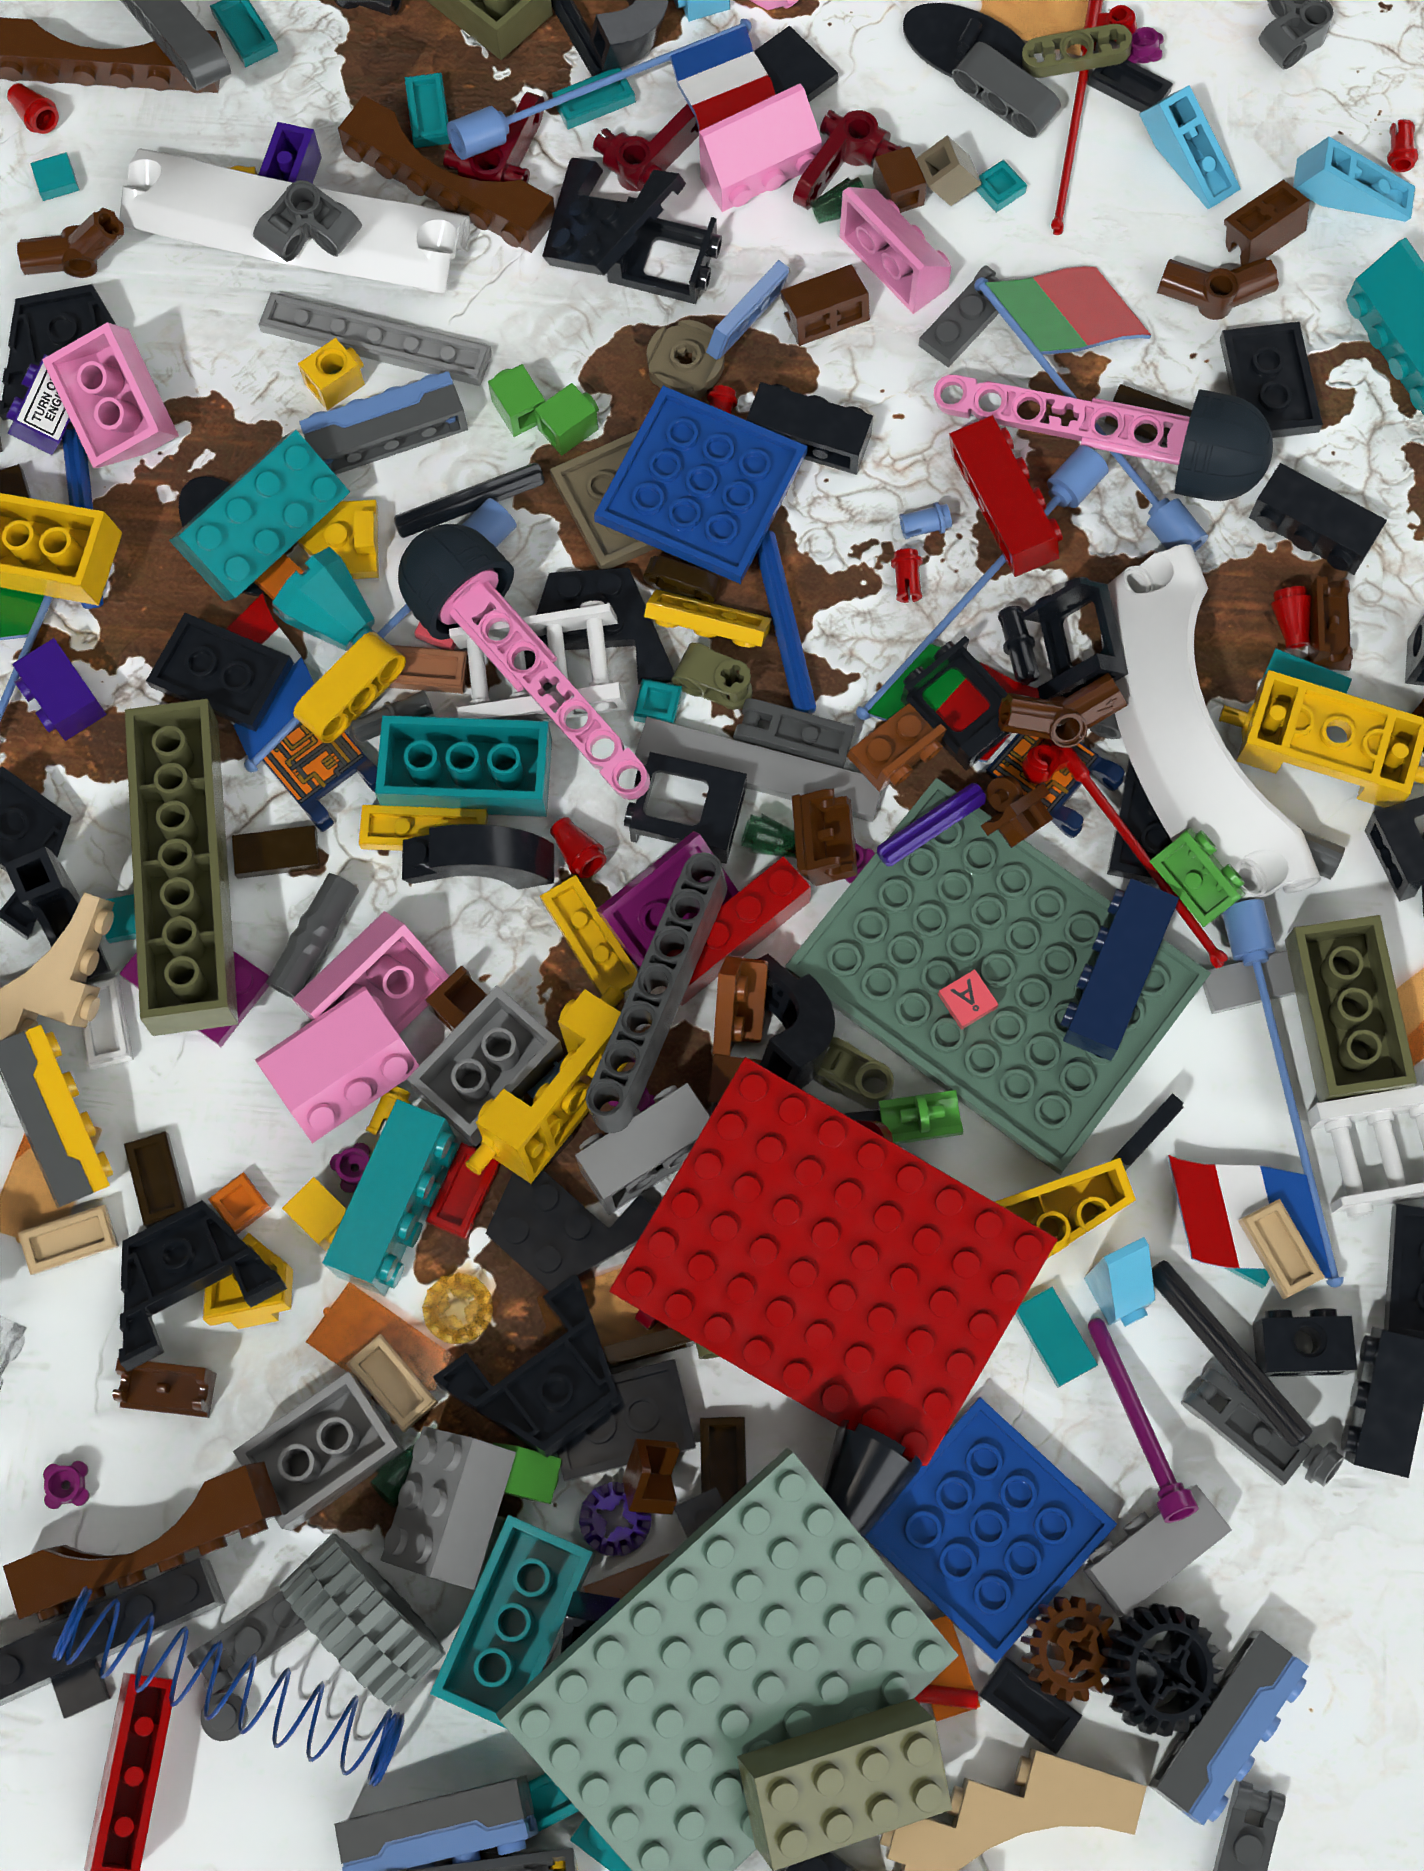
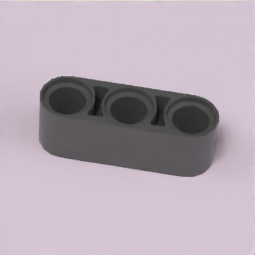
M975 43L952 71V78L960 89L1027 137L1036 138L1061 108L1059 98L1053 91L986 43Z

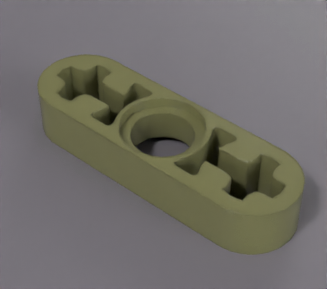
M1109 24L1036 37L1029 40L1023 48L1022 66L1024 71L1032 77L1044 78L1121 64L1127 60L1131 53L1132 35L1124 25ZM1116 40L1117 44L1120 45L1119 48L1112 49L1109 41ZM1094 42H1098L1097 49H1099V53H1094ZM1080 44L1087 49V53L1080 58H1073L1066 53V50L1072 45ZM1055 49H1060V60H1056ZM1042 53L1044 61L1037 62L1034 54Z

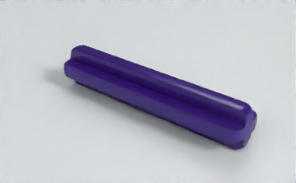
M977 783L969 784L878 845L877 854L887 867L893 866L981 807L987 798L984 791Z

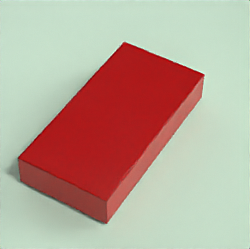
M461 1142L425 1222L467 1240L501 1163L492 1158L480 1175L475 1174L466 1166L465 1162L470 1159L477 1148Z

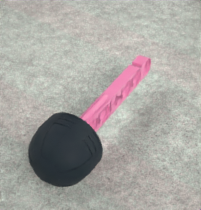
M960 375L944 376L934 387L936 404L943 413L970 419L972 414L979 420L993 415L998 425L1081 441V445L1090 448L1179 465L1174 493L1209 501H1226L1247 493L1263 478L1272 458L1273 438L1267 420L1253 404L1232 395L1199 389L1191 416L1189 417L1093 398L1091 402L990 381L978 384L977 379ZM956 385L963 390V396L958 403L947 404L941 400V394L946 387ZM987 393L998 394L1002 399L1000 407L993 412L983 411L979 407L980 399ZM1027 400H1032L1040 406L1039 414L1031 420L1022 419L1017 413L1019 405ZM1047 404L1052 405V414L1065 415L1066 410L1071 409L1073 410L1074 417L1078 420H1072L1068 426H1062L1061 418L1049 415L1050 423H1044L1047 417ZM1103 416H1111L1117 420L1118 427L1113 434L1101 435L1095 429L1097 420ZM1139 425H1153L1158 432L1156 438L1149 443L1137 441L1134 432ZM1164 428H1171L1167 435V447H1161L1164 440Z
M438 525L416 536L404 551L398 569L400 592L416 619L420 621L433 638L439 640L450 638L449 629L461 627L518 692L525 689L590 764L595 769L600 770L601 776L619 796L628 800L638 799L643 796L650 785V776L643 763L628 747L624 749L623 742L553 664L557 657L504 599L514 578V568L510 562L481 533L464 525ZM502 621L509 624L510 630L504 639L494 641L489 638V628L494 623ZM525 650L535 653L536 659L532 667L526 670H519L514 667V659L518 653ZM549 682L552 685H556L558 692L565 700L561 706L550 694H545L543 688L545 683ZM574 709H582L588 713L586 724L579 729H571L566 725L567 715ZM606 738L613 741L615 748L611 756L606 759H598L593 756L592 748L598 740ZM631 768L640 771L641 781L638 786L633 789H624L619 785V777L623 771Z

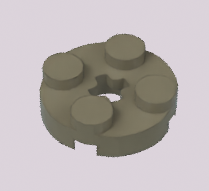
M693 320L678 321L677 326H671L668 329L664 326L657 330L649 341L646 353L649 377L652 383L660 389L662 386H665L694 399L705 396L707 390L712 388L720 379L725 363L724 355L721 359L716 360L706 353L714 330L706 324ZM686 352L692 353L693 362L690 364H681L676 358L677 355L683 357Z

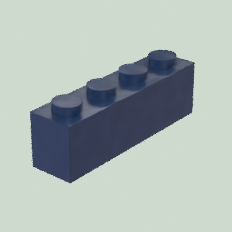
M1132 878L1125 891L1116 889L1107 912L1114 914L1109 928L1101 925L1092 946V950L1099 952L1094 966L1085 964L1076 987L1083 990L1078 1004L1069 1002L1060 1025L1068 1028L1063 1039L1064 1042L1109 1061L1112 1060L1126 1031L1179 897Z

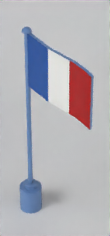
M741 19L739 25L505 117L502 111H497L493 106L485 107L448 122L447 132L456 155L461 160H465L505 144L506 134L509 133V124L670 60L678 88L695 115L699 131L776 95L772 80L753 50L748 34L752 28L751 22L748 19Z
M488 498L462 524L481 533L495 547L517 527L515 520L508 511L491 498ZM264 593L235 619L226 630L289 655L294 664L256 732L231 722L248 757L244 762V766L249 772L258 771L256 766L300 723L294 717V708L301 697L315 684L303 658L274 621L267 606ZM407 604L377 634L384 638L411 611Z
M1261 899L1245 900L1232 905L1222 913L1233 960L1243 961L1244 966H1253L1304 1174L1260 1165L1201 1164L1168 1155L1189 1252L1192 1260L1226 1269H1265L1238 1221L1280 1199L1325 1279H1328L1326 1280L1327 1284L1336 1288L1342 1285L1344 1277L1338 1276L1261 965L1269 961L1268 955L1276 949L1264 901Z

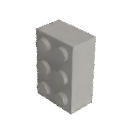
M496 985L407 1078V1081L418 1096L439 1115L446 1118L450 1125L476 1147L482 1140L476 1125L482 1106L489 1099H495L503 1088L521 1100L527 1091L553 1066V1062L557 1061L564 1053L560 1040Z
M688 1083L680 1088L672 1085L664 1089L653 1099L655 1104L643 1112L636 1109L631 1122L622 1131L608 1133L605 1136L601 1132L586 1139L579 1146L581 1151L575 1157L580 1172L608 1215L680 1169L710 1117Z
M349 1371L233 1451L242 1466L265 1462L282 1515L274 1518L281 1529L289 1531L300 1526L405 1452L359 1379Z
M423 1426L420 1438L416 1441L413 1448V1460L406 1482L399 1492V1504L392 1526L384 1539V1551L380 1561L433 1579L474 1590L516 1452L475 1438Z

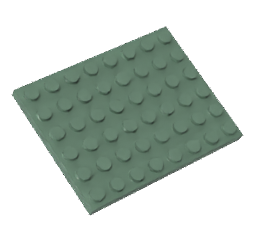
M936 778L887 839L957 792ZM978 808L893 866L887 867L876 852L785 965V969L797 979L810 974L824 989L835 1009L946 1091L956 1090L959 1101L1061 1175L1210 976L1211 972L1162 939L1119 1048L1112 1060L1109 1061L1064 1042L1063 1039L1068 1028L1060 1024L1069 1002L1078 1004L1083 990L1076 987L1085 964L1094 966L1099 952L1092 950V946L1101 925L1107 928L1111 925L1114 914L1107 912L1111 901L1025 840L1011 848L999 830L987 836L981 825L993 817ZM975 969L999 1005L994 1011L961 1030L938 996V992Z
M786 1448L503 1706L496 1715L500 1722L632 1871H734L756 1850L737 1756L913 1699L959 1655L794 1452Z

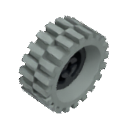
M332 1533L280 1584V1589L284 1592L283 1596L292 1605L293 1611L304 1620V1625L312 1634L318 1637L322 1646L329 1653L331 1652L338 1659L339 1664L347 1672L350 1671L364 1688L367 1687L373 1696L378 1700L381 1699L387 1706L391 1705V1707H394L446 1654L437 1637L425 1626L426 1623L411 1609L407 1601L394 1590V1587L356 1549H352L348 1542L343 1538L341 1539L335 1533Z

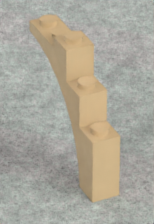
M84 892L70 923L51 949L24 974L0 988V1040L38 1026L36 1021L38 1015L86 1028L88 1021L90 1022L95 1018L100 1006L98 994L101 988L85 982L87 976H90L97 967L99 961L97 949L101 938L109 932L112 926L114 902Z
M1030 1748L1029 1756H1021L1017 1765L1014 1784L1021 1786L1018 1795L964 1777L962 1787L954 1785L950 1796L952 1810L947 1811V1814L954 1816L952 1825L927 1818L881 1834L879 1844L887 1846L885 1851L887 1859L902 1864L900 1871H959L994 1846L1025 1833L1059 1826L1101 1827L1135 1835L1147 1786Z

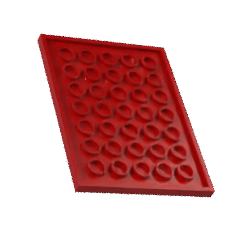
M744 1057L617 1275L609 1292L837 1426L844 1419L849 1420L848 1429L855 1431L858 1423L868 1426L904 1446L905 1450L902 1456L909 1462H912L916 1455L921 1460L922 1466H927L1058 1239L751 1059Z

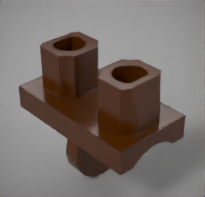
M1002 775L989 783L986 791L987 799L990 805L995 810L1000 811V813L981 825L987 836L999 830L1012 848L1053 820L1041 802L1044 797L1050 794L1044 783L1024 796L1020 783L1010 776Z

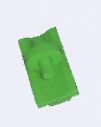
M956 1090L878 1102L881 1123L888 1127L895 1144L963 1135Z

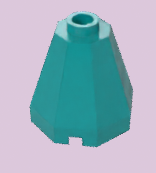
M330 547L312 555L304 563L309 569L302 574L297 571L293 573L272 601V606L275 607L273 612L283 622L345 651L349 650L364 634L374 632L371 628L375 624V619L342 558Z

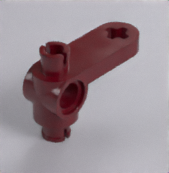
M526 92L515 113L545 102L544 97ZM544 111L509 124V133L506 134L505 144L468 159L461 160L450 143L448 146L449 150H446L444 155V167L458 171V176L479 181L506 182L523 180L528 183L530 177L529 169L519 166L540 126Z
M687 103L650 142L643 137L629 136L624 132L615 136L609 129L604 128L601 130V134L598 133L593 142V150L603 155V165L617 175L618 182L623 188L638 192L642 190L653 170L665 171L699 136V129L695 115Z
M829 110L820 126V133L829 136V138L800 177L793 194V202L809 210L816 203L844 162L853 166L866 164L873 168L874 157L903 147L890 142L891 133L879 127L876 118L871 113L855 110L848 112L842 117L835 113V111Z

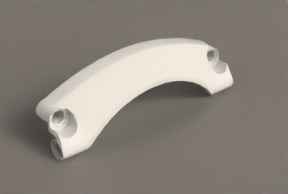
M142 148L136 151L129 163L127 186L122 187L119 221L124 224V228L146 231L220 250L332 273L412 286L413 288L430 292L446 293L450 260L455 259L456 249L463 251L466 248L469 239L470 217L468 215L317 187L334 201L343 204L351 210L360 220L362 228L338 257L327 253L309 237L300 253L292 261L285 262L254 239L253 232L262 215L272 208L286 191L287 187L293 182ZM302 202L296 209L307 210L312 207L313 203Z
M1188 544L1174 546L1165 551L1154 553L1140 566L1127 567L1107 584L1128 670V675L1115 681L1127 703L1126 707L1115 713V717L1133 768L1170 839L1174 842L1186 829L1192 828L1196 834L1202 830L1216 846L1217 851L1213 855L1223 867L1230 864L1245 882L1240 888L1246 895L1237 902L1252 900L1256 897H1266L1282 887L1285 893H1294L1314 886L1320 882L1321 877L1301 828L1270 803L1244 774L1222 741L1206 707L1195 665L1194 630L1197 614L1208 586L1192 546Z

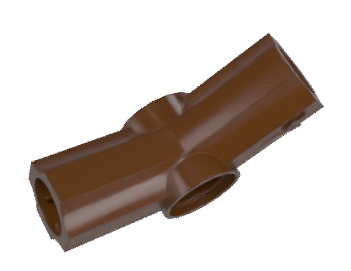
M102 207L98 212H93L81 225H72L63 229L60 236L21 239L20 242H17L20 268L24 275L64 271L66 274L76 278L91 277L98 270L97 260L124 235V224L119 221L114 211Z
M1265 257L1232 270L1219 268L1211 272L1169 259L1157 293L1197 306L1199 312L1204 317L1211 320H1219L1228 316L1232 308L1277 291L1279 281L1276 267L1271 260H1266Z
M1107 673L1067 698L1056 696L1047 700L1008 693L1005 698H1002L998 710V726L1001 731L1052 739L1056 745L1070 748L1078 745L1084 739L1087 729L1126 707L1127 703L1113 678ZM1069 718L1065 724L1057 726L1062 719Z

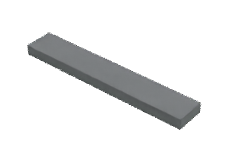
M272 292L258 324L260 331L263 333L319 347L324 346L336 337L345 349L352 347L360 357L429 374H440L449 371L453 380L481 386L492 355L491 346Z
M650 717L646 718L635 753L639 760L646 762L648 761L649 753L654 752L746 773L747 789L792 800V796L797 794L804 795L821 789H834L835 797L847 796L851 799L852 817L871 822L874 820L882 792H879L861 773Z

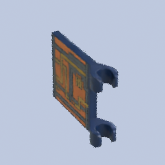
M299 723L262 760L320 832L329 829L334 824V821L326 808L318 800L354 773L358 772L372 792H375L377 766L368 759L345 731L336 740L330 743H323L303 724Z
M1017 734L989 765L986 773L994 779L1002 775L1015 778L1020 783L1024 796L1041 784L1031 783L1025 778L1022 770L1023 760L1031 748L1039 745H1050L1045 738ZM1081 742L1072 747L1089 769L1090 775L1093 774L1103 786L1110 791H1115L1121 786L1125 774L1121 766L1102 758ZM1064 768L1055 772L1049 781L1043 782L1050 794L1044 797L1041 802L1052 816L1053 820L1051 821L1066 836L1074 838L1081 832L1084 819L1078 812L1064 805L1082 783L1077 782L1068 769Z

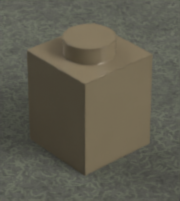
M948 135L916 158L928 187L950 206L982 184L970 155Z

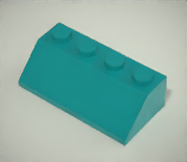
M1404 238L1399 240L1355 279L1346 302L1351 315L1358 319L1367 331L1372 346L1379 349L1388 362L1391 374L1394 378L1401 381L1409 393L1412 405L1424 415V262L1408 239Z

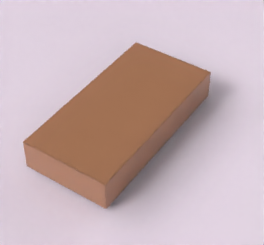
M391 645L405 657L406 663L401 674L388 688L464 694L468 668L467 651Z

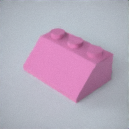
M801 83L699 131L700 179L720 210L724 212L732 207L743 206L751 198L766 191L776 190L784 182L802 175L822 148V140L805 89Z
M848 187L843 191L839 237L913 314L948 289L951 274V265L948 258L943 252L936 251L925 240L922 231L916 225H911L901 215L899 208L892 200H886L877 189Z
M107 322L42 359L93 468H100L145 455L179 436L129 329Z
M384 911L292 1000L313 1021L365 986L396 1032L400 1034L428 1006L425 999L449 975L404 923Z
M365 986L255 1059L312 1143L405 1081L419 1067V1064Z

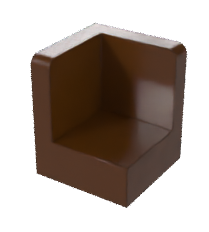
M904 147L874 157L873 183L886 200H892L899 208L900 213L924 206L927 183L910 147Z
M460 966L425 1001L430 1011L452 1032L487 994L471 979L469 971L464 966Z
M636 1438L622 1478L629 1511L673 1515L677 1498L671 1475L680 1452L677 1442Z

